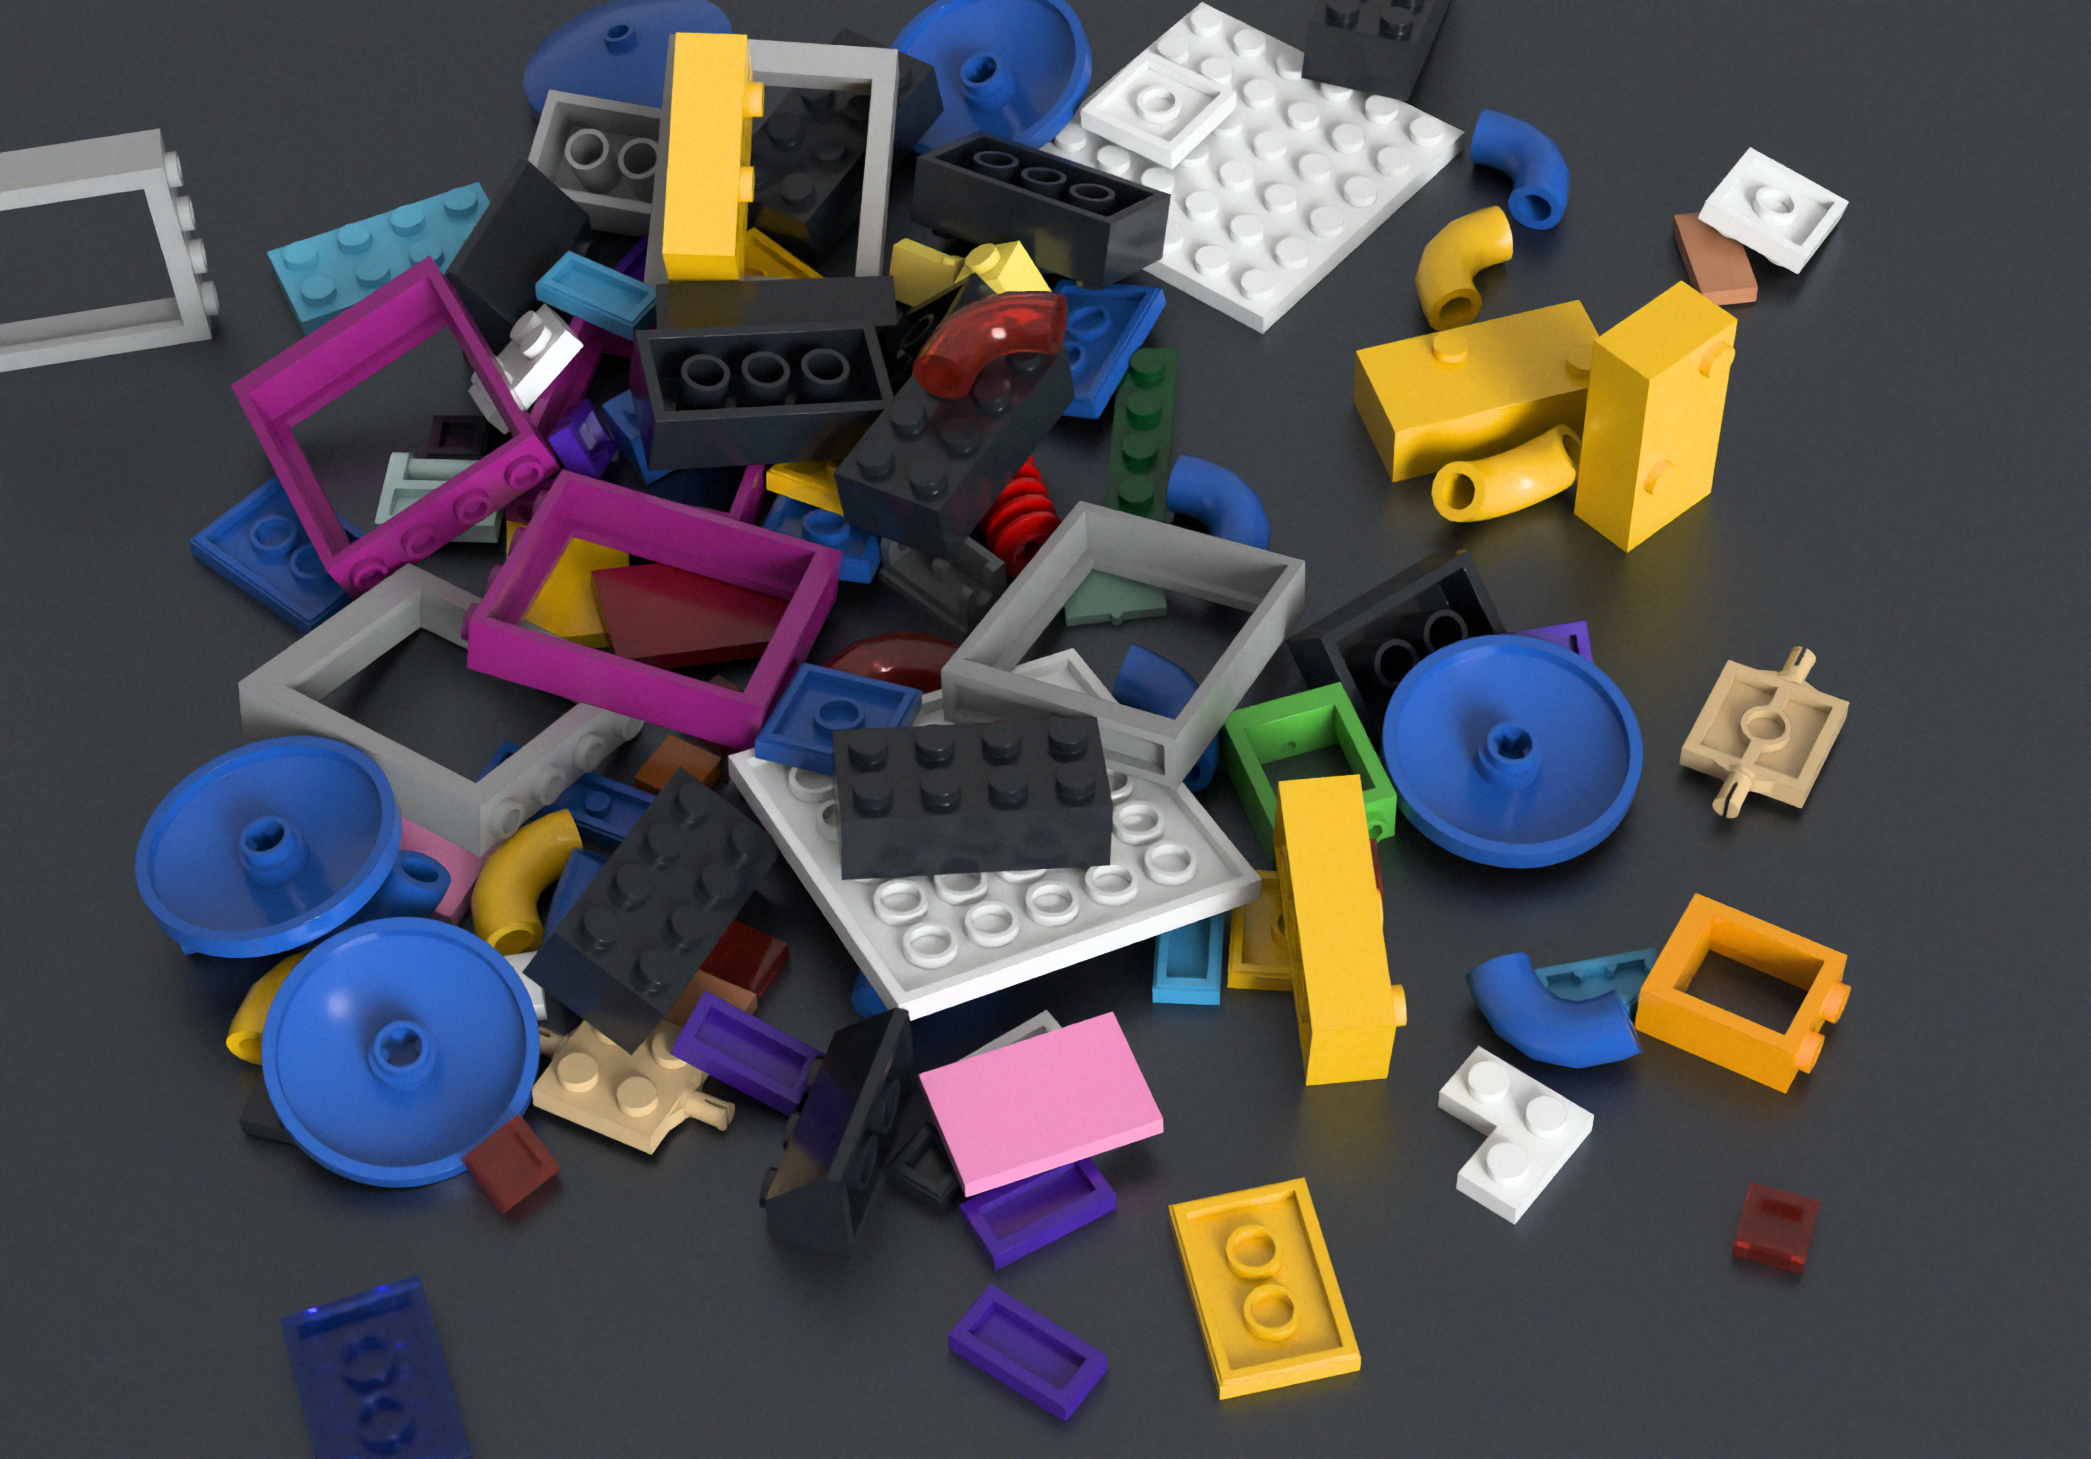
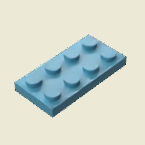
M476 182L268 251L267 256L271 270L304 336L306 337L429 255L446 276V270L482 217L490 201L480 183Z

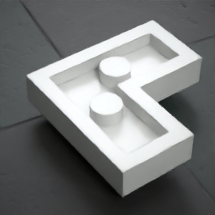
M1480 1046L1473 1051L1439 1091L1438 1107L1488 1137L1458 1172L1456 1189L1514 1225L1592 1131L1594 1119L1592 1113Z

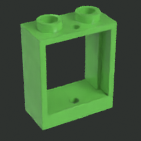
M1341 682L1232 711L1220 728V757L1272 870L1277 869L1273 846L1277 799L1261 765L1339 743L1354 775L1360 774L1370 845L1379 842L1381 839L1394 836L1397 794Z

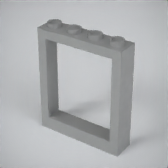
M669 34L644 283L655 288L656 284H669L662 249L676 34ZM748 39L754 82H763L765 86L871 93L855 277L882 276L899 84L898 49ZM744 275V281L794 279Z
M160 128L0 153V211L144 189L176 296L0 324V372L212 339L210 316L220 314L217 290L213 280H203L202 273L208 272L207 257L202 238L192 239L190 235L191 230H196L191 198L189 195L179 196L177 187L183 186L180 159L177 151H166Z
M1079 501L941 669L944 720L955 724H973L995 721L1013 722L1052 720L1066 717H1097L1107 769L1177 789L1304 613L1305 561ZM1092 569L1253 613L1175 720L1011 672Z
M410 563L404 565L238 682L242 733L257 741L286 736L324 737L341 741L357 748L374 760L384 772L396 796L402 817L480 858L500 841L510 838L520 825L545 805L555 802L560 794L581 776L596 769L600 762L621 744L633 739L643 727L644 721L565 698L577 705L475 783L319 703V700L420 627L468 650V641L461 639L463 619L470 604H480L482 598ZM525 619L520 626L566 640Z

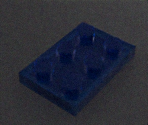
M420 1274L280 1318L316 1459H473Z

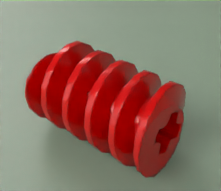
M1032 454L978 523L985 535L988 547L994 555L1005 562L1006 575L1011 578H1017L1062 523L1056 515V508L1049 498V492L1041 481L1042 476L1034 465Z

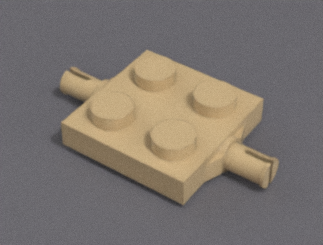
M1803 647L1792 648L1780 672L1757 670L1728 659L1682 747L1679 762L1680 765L1724 781L1720 792L1712 803L1714 810L1719 815H1723L1728 805L1726 818L1737 817L1750 791L1802 809L1846 720L1850 703L1822 693L1805 681L1811 667L1816 662L1814 653L1809 649H1806L1800 661Z
M662 1019L638 1049L630 1055L585 1020L582 1021L579 1027L565 1036L538 1025L540 1055L552 1059V1062L532 1087L533 1104L536 1107L651 1155L668 1131L690 1116L715 1126L722 1131L727 1129V1124H730L735 1112V1105L733 1103L702 1092L704 1082L709 1074L670 1054L683 1029L681 1026Z

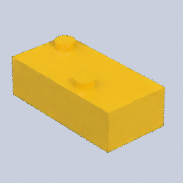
M676 32L662 249L669 284L744 281L748 202H753L755 186L754 166H750L753 117H763L764 83L754 82L747 35Z
M1682 280L1596 338L1593 342L1574 514L1626 553L1711 493L1730 366L1735 357L1733 346L1738 319Z
M1575 300L1356 350L1353 402L1392 483L1436 473L1446 464L1455 461L1481 460L1501 454L1542 435L1559 424L1568 426L1580 439L1583 438L1593 342L1599 337V334L1580 300Z
M1360 774L1278 781L1273 846L1305 1084L1309 1086L1386 1079L1396 1027L1406 1026V1002L1402 984L1391 985L1382 929V900L1379 888H1376Z

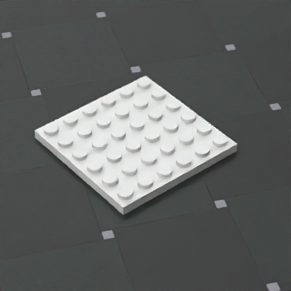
M1201 2L1145 49L1236 90V109L1171 170L1081 127L1080 110L1136 58L1083 101L1069 123L1051 141L1038 150L1171 194L1163 256L1160 260L1142 270L1264 334L1464 149L1465 132L1401 100L1301 78L1304 52Z
M1074 648L1017 665L1011 671L1018 675L1118 703ZM942 689L922 695V708L911 727L930 724H955L944 720ZM755 748L728 756L730 778L766 831L772 836L775 844L888 1010L895 1007L909 1010L910 1021L1259 900L1261 897L1262 879L1183 782L1177 789L1107 769L1113 802L1110 866L842 880L833 795V776L755 758Z

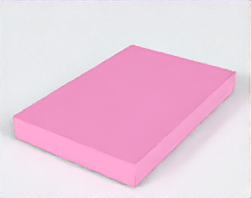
M1113 1012L918 1074L920 1090L965 1197L1163 1133V1117Z

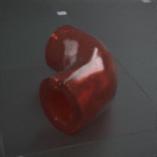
M1006 291L971 301L942 320L920 349L913 364L912 373L916 381L933 395L957 399L969 392L982 367L996 358L1016 352H1037L1055 355L1062 346L1067 327L1068 304L1066 296L1063 293L1049 291Z
M891 631L857 640L827 659L820 666L922 690V695L942 689L941 669L962 644L933 633Z

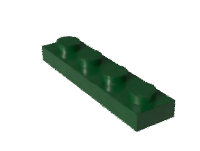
M1140 348L1135 351L1130 358L1129 368L1116 388L1106 508L1166 523V495L1170 479L1179 349Z

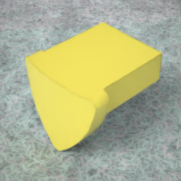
M908 238L893 245L889 276L894 278L895 300L915 307L947 289L957 279L965 265V258L957 255H947Z

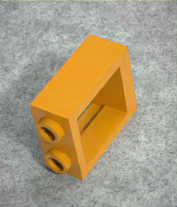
M1695 893L1640 989L1634 1028L1786 1094L1798 1070L1809 1074L1813 1069L1825 1039L1824 1035L1818 1033L1824 1021L1827 1020L1836 1024L1845 1008L1851 991V986L1842 983L1848 955ZM1709 950L1809 991L1785 1035L1685 993Z

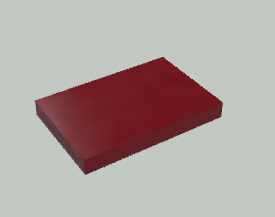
M662 563L591 571V589L610 654L660 669L762 657L789 605L788 600Z

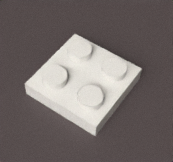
M1145 50L1080 110L1081 127L1172 170L1236 109V90Z
M1749 147L1705 201L1698 219L1714 227L1723 236L1735 239L1764 255L1773 264L1783 266L1799 274L1841 219L1849 201Z
M544 303L536 313L531 310L517 321L510 333L512 341L496 359L526 410H528L584 345L562 317ZM474 372L471 378L473 385L468 392L485 418L506 435L509 429L476 372Z

